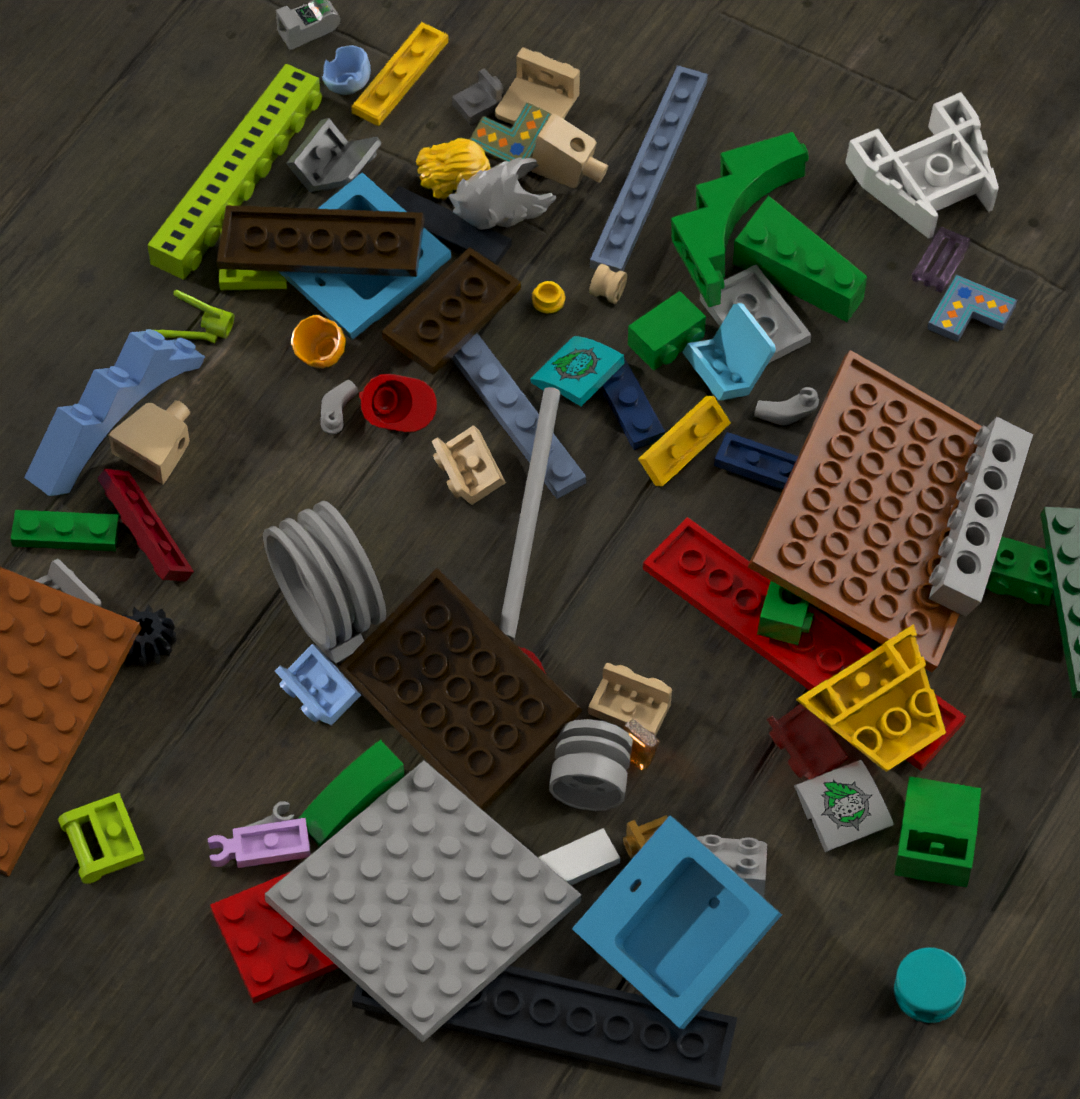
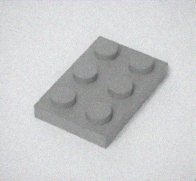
M757 265L724 280L725 288L721 290V304L708 307L700 293L701 303L719 326H721L734 304L743 303L775 344L776 350L769 363L811 342V333Z

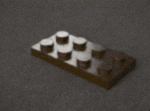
M469 247L382 331V339L434 375L521 290V282Z

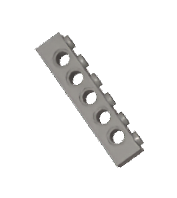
M996 417L987 427L982 426L974 439V444L977 445L976 452L971 455L965 467V472L969 473L967 480L961 484L956 495V499L960 501L958 508L952 512L947 523V527L951 528L949 536L943 540L938 551V555L942 558L940 564L934 568L929 579V584L933 586L928 599L965 617L981 603L1033 434L999 417Z

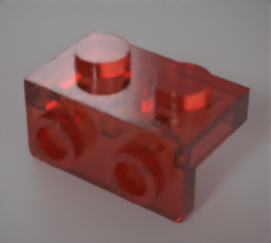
M799 704L780 719L773 715L767 719L773 728L769 732L770 737L781 750L786 748L791 756L787 762L799 778L805 776L810 780L832 771L849 759L828 725L802 704Z

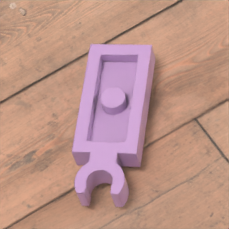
M305 818L233 829V839H227L220 835L208 838L210 849H223L218 855H210V862L214 867L224 866L230 859H236L238 868L308 858L311 855Z

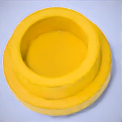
M542 282L532 293V304L540 312L554 313L564 306L565 293L555 282Z

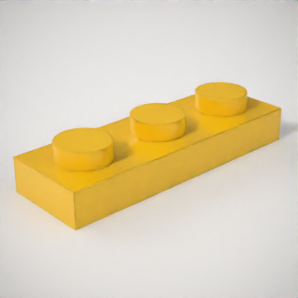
M706 396L641 455L638 460L655 486H664L731 422L714 396Z

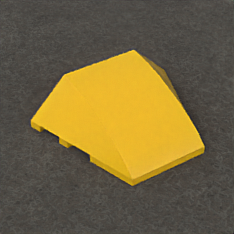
M914 624L829 680H825L796 699L886 772L946 733L934 690L930 688L924 668L926 663L924 657H921L915 636L917 633Z

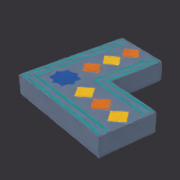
M956 275L928 323V330L958 342L971 318L1002 331L1016 307L1017 300Z

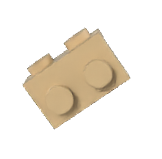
M474 425L446 444L438 437L432 441L437 451L433 454L438 466L444 472H447L450 478L446 481L447 485L456 498L462 497L473 505L506 483L479 429Z
M606 663L603 668V679L588 706V714L654 740L671 706L672 689L659 679H648L635 674L626 666H615Z

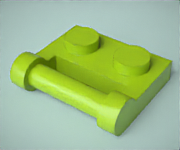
M120 793L63 813L58 818L62 831L68 834L80 865L78 873L81 881L85 884L93 883L105 874L145 860L144 853ZM89 821L104 858L96 861L92 858L80 827L83 823Z

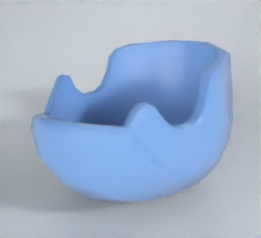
M354 45L338 48L335 59L331 62L325 61L322 79L327 88L334 93L350 95L359 91L366 85L371 74V67L366 52L363 48Z

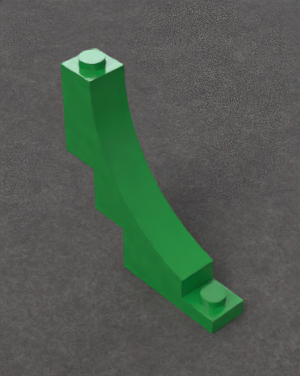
M793 132L720 153L721 178L696 185L697 210L671 218L672 242L708 307L721 304V290L725 288L723 279L725 277V251L729 237L742 215L754 203L772 190L805 176V162L809 161L808 150L804 143H799Z

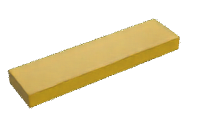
M421 22L351 106L352 113L379 127L446 46L448 35Z

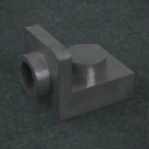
M485 68L478 71V83L452 96V105L470 125L481 120L483 116L487 117L494 113L502 100L504 89L500 80L496 76L492 77Z

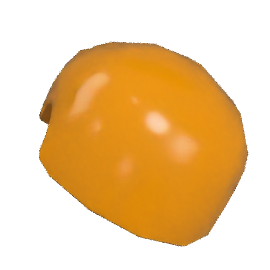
M312 315L301 320L293 330L291 345L296 356L307 365L321 369L337 363L344 353L346 337L342 328L334 321L320 315Z

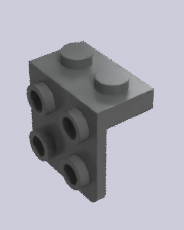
M326 118L320 120L286 164L309 192L328 191L336 187H345L355 179L364 165L376 157V150L382 142L378 137L348 142L333 122Z

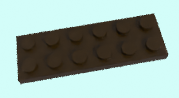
M226 205L217 264L219 269L417 277L425 221L424 214L419 212Z

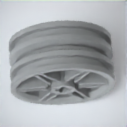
M321 501L314 505L313 510L305 509L299 512L297 522L287 518L280 522L279 528L271 526L264 530L263 541L266 554L278 585L295 617L319 648L327 651L335 647L336 641L343 643L349 640L352 636V629L362 633L370 628V624L378 625L385 621L386 606L383 594L368 557L348 523L330 503Z

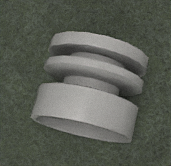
M586 719L565 723L557 736V745L555 747L556 761L552 766L549 784L550 793L560 802L578 809L599 811L618 807L624 802L628 775L626 770L630 765L633 739L625 730L604 721Z

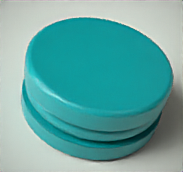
M921 948L911 952L901 961L897 969L894 995L899 1007L909 1017L920 1022L936 1023L948 1019L959 1009L966 988L964 969L953 955L941 949Z

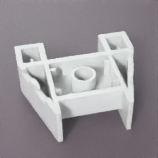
M961 92L933 104L928 127L934 136L897 152L893 151L879 129L850 140L845 163L862 188L927 238H932L938 219L936 211L976 194L987 211L990 212L993 210L999 189L994 170L991 168L987 156L986 141L983 140L981 135L979 117Z

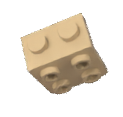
M522 47L516 56L517 77L496 107L495 116L514 125L525 104L528 102L564 119L579 96L580 70L567 63L558 62L539 52H533Z

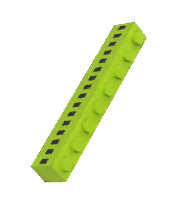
M284 65L148 243L151 265L185 280L191 270H196L199 267L204 253L209 247H213L219 239L226 205L240 206L244 200L250 199L255 185L261 177L265 178L268 175L273 161L278 155H282L285 152L288 142L294 133L301 131L309 113L319 107L322 93H320L318 77L291 65Z

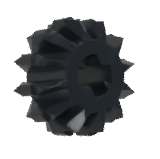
M149 604L144 612H140L134 607L132 610L133 616L122 615L139 622L141 630L135 638L126 658L130 663L139 658L140 664L143 667L148 659H153L159 665L160 654L170 656L172 652L171 646L176 644L177 637L174 632V621L166 617V612L163 609L153 613V609Z

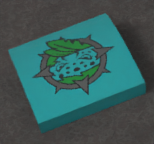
M573 336L530 378V381L543 391L548 387L556 388L560 391V395L582 406L624 364V355L597 341Z

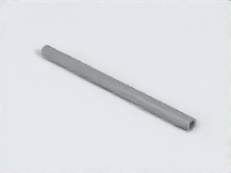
M551 387L545 388L543 391L499 628L512 641L515 640L560 399V391Z

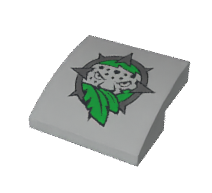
M862 760L794 786L808 820L812 819L825 852L894 825L885 802Z

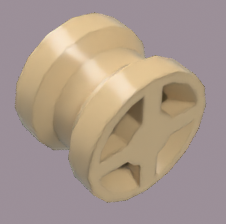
M600 264L590 284V295L595 297L602 295L607 298L608 302L616 304L624 291L627 273L623 271L614 272L610 270L609 266Z

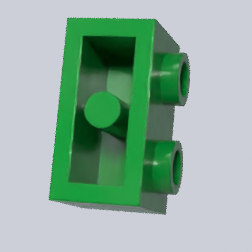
M679 291L628 326V346L654 371L661 365H667L674 361L688 343L698 342L705 336L706 316Z
M1001 537L986 588L996 594H1008L1022 598L1030 604L1049 606L1053 594V584L1047 550Z

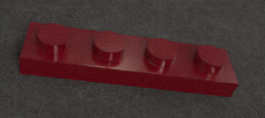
M104 469L97 479L105 490L106 497L112 501L120 513L122 522L129 527L136 538L138 547L145 552L154 566L155 573L162 580L187 581L194 573L193 569L130 472Z

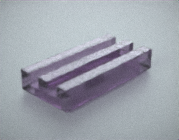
M940 227L914 270L912 281L918 283L920 279L924 281V286L930 288L931 285L936 286V291L942 293L969 248L971 239ZM945 237L948 238L949 241L929 273L925 272ZM960 243L941 277H936L955 244Z

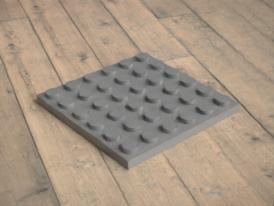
M422 761L265 893V901L419 1040L424 1042L581 902V894L425 761Z

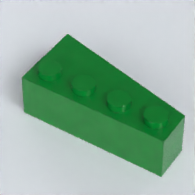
M770 196L766 198L735 239L733 265L743 270L757 265L771 284L845 322L849 321L864 300L867 276Z

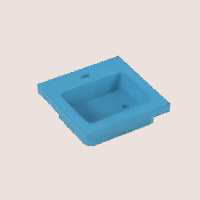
M363 172L318 208L406 212ZM423 228L417 277L278 272L327 318L341 327L343 332L353 340L427 281L436 270L452 257L450 250Z
M669 816L572 929L676 1026L684 1029L782 914L675 818ZM640 881H642V884H641V885L639 886V888L634 892V891H633L634 888L637 886V884H638Z

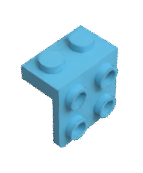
M737 303L732 306L713 339L688 343L683 354L710 388L711 392L720 401L748 396L774 355L776 347L745 305Z

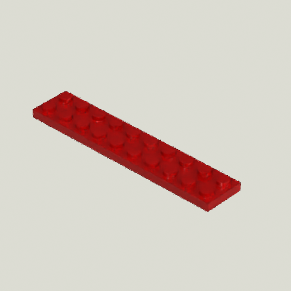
M688 517L643 562V570L808 690L813 689L825 680H829L874 651L811 605L808 612L814 613L810 631L809 634L802 632L798 645L757 635L760 615L771 580L748 568L750 561ZM785 601L788 604H797L794 601ZM936 694L935 697L946 733L905 759L920 771L927 766L966 720V715Z

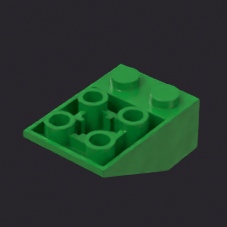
M909 776L894 875L967 888L972 870L977 836L981 788Z

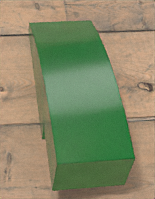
M379 740L345 768L316 797L298 819H306L308 835L321 847L375 802L379 796L404 777V764Z

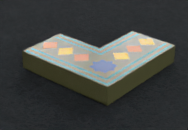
M527 102L511 129L483 116L469 140L480 145L484 149L485 155L501 163L509 162L516 158H532L537 137L550 118L551 113Z

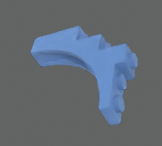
M151 329L130 332L115 365L110 368L94 369L79 403L57 408L24 478L49 496L70 493L83 467L113 426L150 391L183 372L200 368L205 356L195 350L196 346L192 342L184 338L164 340L165 338L162 334Z

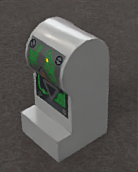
M311 0L307 5H302L292 10L288 6L276 10L277 31L290 50L334 31L341 20L329 0Z

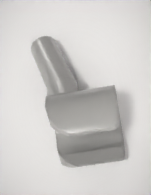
M285 801L279 802L274 806L271 816L244 827L293 820L294 815L287 817L279 816L289 811L290 804Z

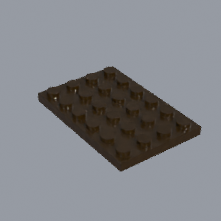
M438 568L338 667V670L446 780L483 811L557 738L564 724L573 721L583 711Z

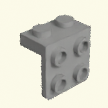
M717 835L696 837L764 898L767 844L754 838H721Z

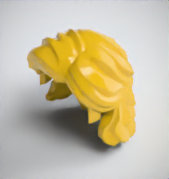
M457 138L449 143L433 145L431 148H423L420 150L416 160V164L419 166L417 171L421 175V185L426 189H432L433 196L441 200H445L446 197L452 194L453 190H457V186L462 179L467 181L480 170L487 171L491 169L484 149L477 143L464 138Z

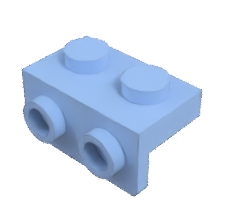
M311 644L288 669L279 666L275 670L282 679L279 683L282 689L291 697L295 698L297 696L304 704L301 710L315 723L320 720L333 725L361 696L322 650L314 644Z

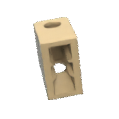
M552 113L537 137L532 158L537 161L539 166L531 171L571 188H576L584 175L600 183L608 169V165L593 158L597 144L594 138Z
M177 400L166 411L153 403H146L108 434L112 454L164 484L189 445L188 427L184 422L190 415L189 409Z

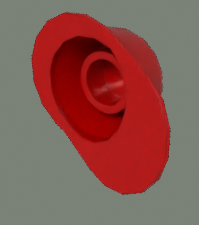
M380 374L371 379L363 392L359 393L364 418L370 424L379 428L416 432L425 428L433 420L437 410V399L433 389L426 382L416 378L394 374Z

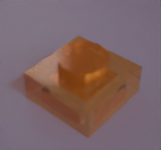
M632 719L624 725L623 730L628 732L633 739L630 762L642 771L651 765L660 740L636 720Z

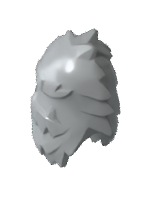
M516 158L509 162H502L487 171L480 170L467 181L462 179L457 186L456 194H450L449 198L455 207L453 210L454 214L472 226L484 230L495 225L508 228L525 219L536 218L543 214L547 207L556 200V195L553 196L552 193L535 195L526 192L520 186L518 179L526 176L528 172L539 165L534 158Z

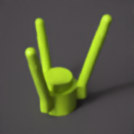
M175 290L174 296L204 311L201 327L205 328L206 332L154 330L166 338L199 339L216 343L218 337L226 339L229 336L234 323V313L212 307L190 295Z

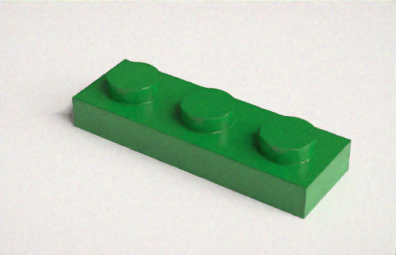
M15 510L10 540L13 547L116 551L120 519L119 515Z

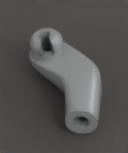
M350 380L344 381L323 396L321 428L327 434H337L343 429L342 410L347 402L358 394V388Z
M805 387L800 390L799 394L786 401L772 402L759 400L754 417L778 425L792 424L816 410L819 404L817 392L811 387Z

